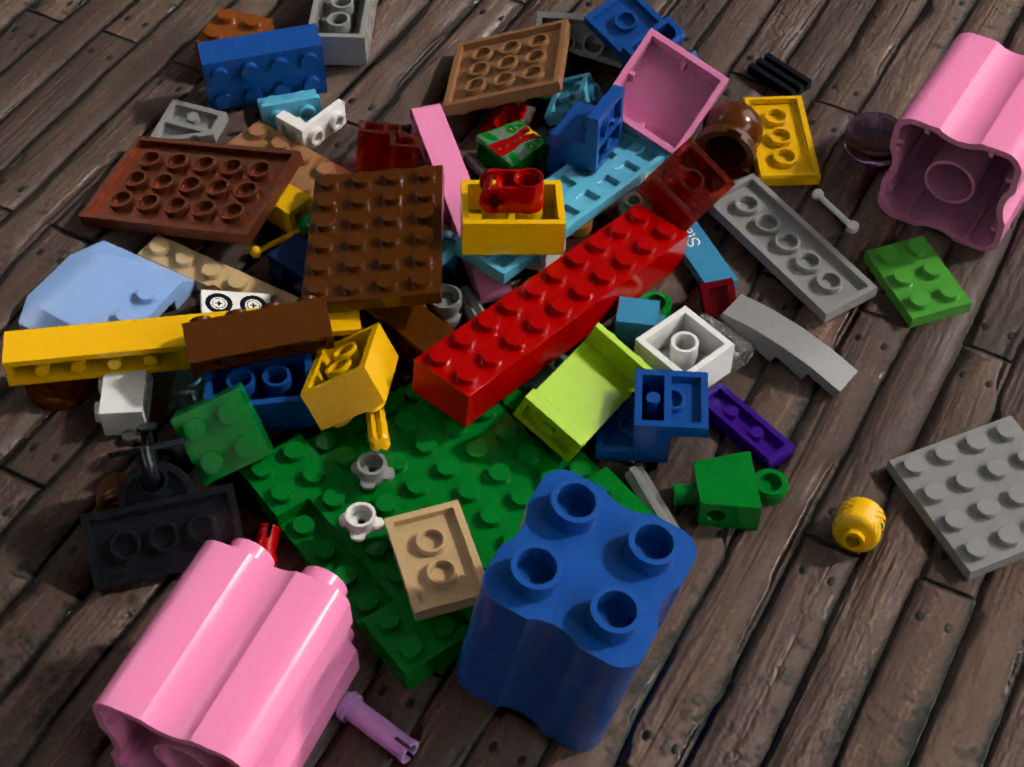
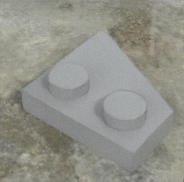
M172 99L150 137L216 143L229 118L227 112Z

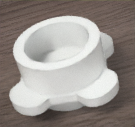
M356 502L350 505L346 512L342 513L339 517L340 526L348 529L350 539L354 542H362L372 532H380L384 528L383 518L377 517L375 508L367 502Z

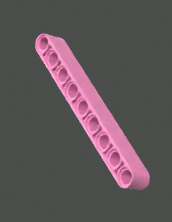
M437 103L411 108V125L425 164L431 166L443 165L445 175L444 215L449 229L456 233L460 239L461 180H471L441 104ZM461 258L471 288L482 305L497 302L512 291L510 280L503 285Z

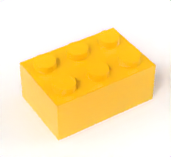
M461 180L460 225L462 255H563L566 219L561 180H544V206L539 212L534 214L487 213L482 210L478 202L479 195L482 192L479 180ZM493 180L492 186H496V180ZM493 195V204H496V195Z
M379 322L334 342V348L317 351L300 396L321 431L332 426L340 428L348 424L353 417L364 412L366 414L375 413L385 405L399 356Z

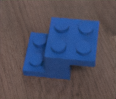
M613 84L605 95L599 97L596 106L577 101L569 111L564 113L559 124L555 128H551L547 137V145L550 146V156L546 169L549 171V176L566 164L592 173H596L622 140L624 87Z
M635 369L633 396H629L596 432L595 459L667 463L670 436L708 438V372Z

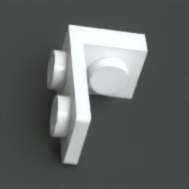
M341 99L334 101L307 122L285 110L275 116L279 132L311 150L346 124L345 104Z

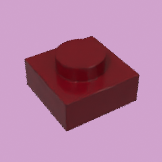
M733 278L697 285L703 317L722 314L737 299Z

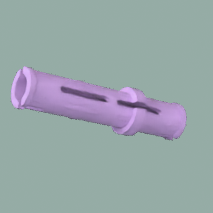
M347 690L335 710L337 718L343 723L350 722L395 756L402 764L409 762L411 758L406 753L408 751L414 756L419 748V742L364 703L363 696L358 692H349Z

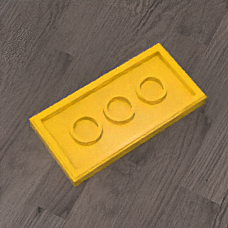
M802 96L742 98V102L751 106L760 116L763 127L762 140L757 148L753 164L755 175L767 186L820 185L821 173Z

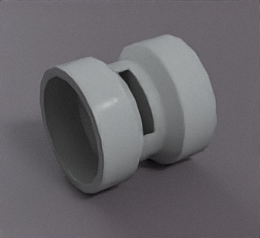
M442 284V303L429 304L430 312L439 319L447 321L453 329H456L463 321L462 293L454 285Z

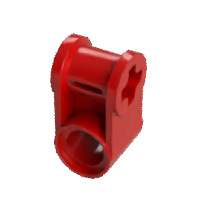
M491 168L485 170L480 175L479 184L482 192L479 195L478 202L485 212L492 214H534L543 208L544 175L540 170L535 168ZM494 177L496 178V186H492ZM493 195H496V204H493Z

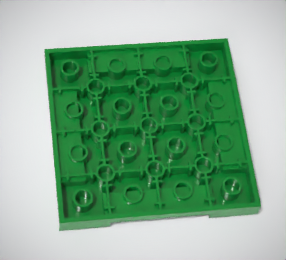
M412 381L389 393L384 407L390 447L387 451L380 449L378 452L384 454L387 466L394 469L395 476L391 481H382L371 490L363 489L360 486L359 477L351 472L352 463L357 461L362 454L372 451L368 439L365 412L353 417L348 424L340 428L332 426L308 440H305L299 434L274 448L270 455L238 470L243 489L269 521L281 529V536L306 566L325 568L344 582L348 590L346 597L350 602L353 625L407 691L459 658L474 606L415 622L385 525L382 531L372 532L362 542L352 541L348 529L339 524L340 515L345 513L350 505L356 502L370 503L376 510V516L384 520V518L458 499L484 572L501 544L506 543L517 535L527 502L543 477L549 472L555 470L572 471L603 487L609 496L623 507L638 513L654 514L607 466L600 470L581 450L569 462H566L516 418L513 413L526 396L520 388H517L467 427H463L412 390Z

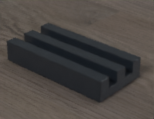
M766 53L764 59L758 58L756 64L752 62L748 65V74L782 96H799L811 88L812 80L770 53Z

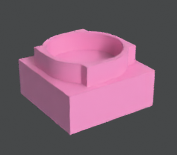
M650 28L613 83L625 88L622 127L670 153L669 160L676 163L707 114L727 87L729 78L653 28Z

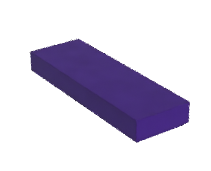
M721 382L708 390L709 421L741 449L751 451L752 458L764 469H772L794 454V444Z

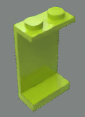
M598 322L585 341L536 390L533 388L524 397L513 415L566 462H569L634 392L635 369L652 370V368L639 355L622 343L614 333Z

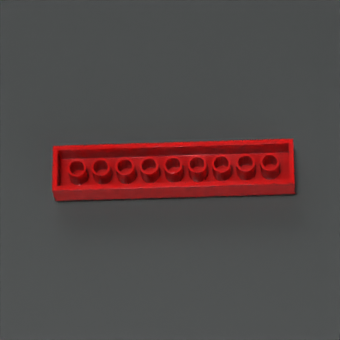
M636 204L414 359L412 390L463 427H467L588 336L598 322L604 324L616 315L620 296L638 298L683 264L689 234L652 213L647 208Z

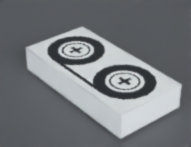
M201 290L200 313L261 308L262 305L270 303V294L217 290Z

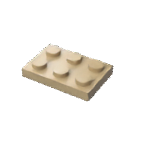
M458 499L384 518L385 530L415 622L475 605L484 569Z

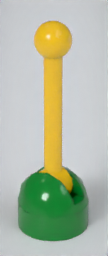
M311 211L300 217L298 228L260 247H251V257L255 259L260 258L263 252L285 242L295 233L305 236V232L309 231Z

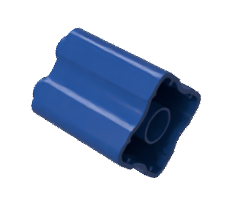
M555 470L549 472L543 477L527 502L517 535L506 543L501 544L484 572L456 665L457 681L463 689L494 707L510 708L524 714L536 724L542 734L571 750L588 751L595 748L605 734L696 559L697 549L693 539L684 530L654 514L638 513L623 507L612 499L603 487L572 471Z

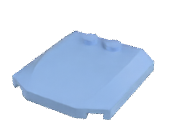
M103 240L70 254L27 296L18 325L20 330L160 317L169 306L177 310L197 290L195 280Z

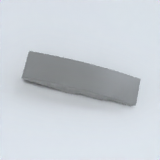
M740 294L720 315L727 324L769 362L777 357L801 380L808 374L833 398L840 393L858 372L833 349L804 328L775 310L743 294Z

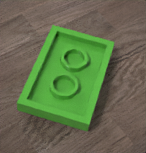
M924 236L865 251L863 261L909 328L969 312L972 301Z

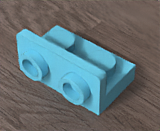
M590 72L564 78L562 92L551 97L544 116L549 126L558 125L564 113L569 111L577 101L593 106L597 105L598 99L602 95L601 89L594 82Z
M315 89L300 90L293 93L271 95L257 99L261 122L274 129H277L275 116L283 110L301 118L304 122L309 121L322 111L320 97Z

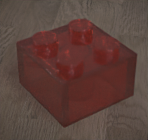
M690 137L643 181L636 192L662 219L686 232L735 183Z

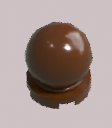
M724 101L714 106L703 120L702 131L698 134L695 141L693 155L698 166L706 173L709 169L714 173L721 174V179L724 180L738 179L745 176L754 164L757 148L762 140L763 127L760 116L751 106L740 101Z

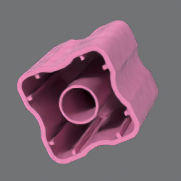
M962 33L953 40L893 128L889 146L892 154V165L882 178L878 195V204L883 212L890 217L913 226H927L945 233L953 241L978 251L988 252L998 247L1024 203V55L1006 49L998 41L974 33Z
M235 538L230 545L216 540L205 541L92 706L99 727L108 735L113 744V750L110 754L115 766L303 767L360 668L357 649L351 643L354 638V632L350 627L353 619L350 602L346 597L348 590L344 582L331 571L319 566H307L302 573L276 568L270 553L249 539Z

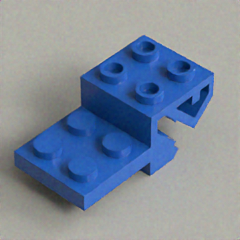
M608 0L584 16V24L622 61L621 71L650 28H653L677 45L683 43V39L686 37L684 30L669 15L663 19L645 0ZM686 50L699 58L695 50Z

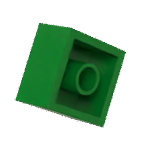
M242 382L176 412L170 419L179 438L185 437L186 443L183 446L204 486L270 455L274 447Z

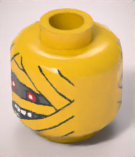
M851 497L843 501L837 510L832 523L833 537L841 547L857 553L868 552L879 543L885 528L886 516L883 509L876 502L864 497Z

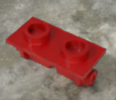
M526 102L499 105L492 113L493 118L488 119L487 123L483 125L481 132L484 133L514 121H522L528 111Z

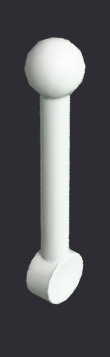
M821 189L813 190L812 198L822 202L846 225L848 233L855 234L859 231L860 225L857 221H850L824 197V192Z

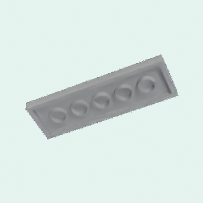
M754 173L703 196L702 206L823 323L876 296L878 287Z

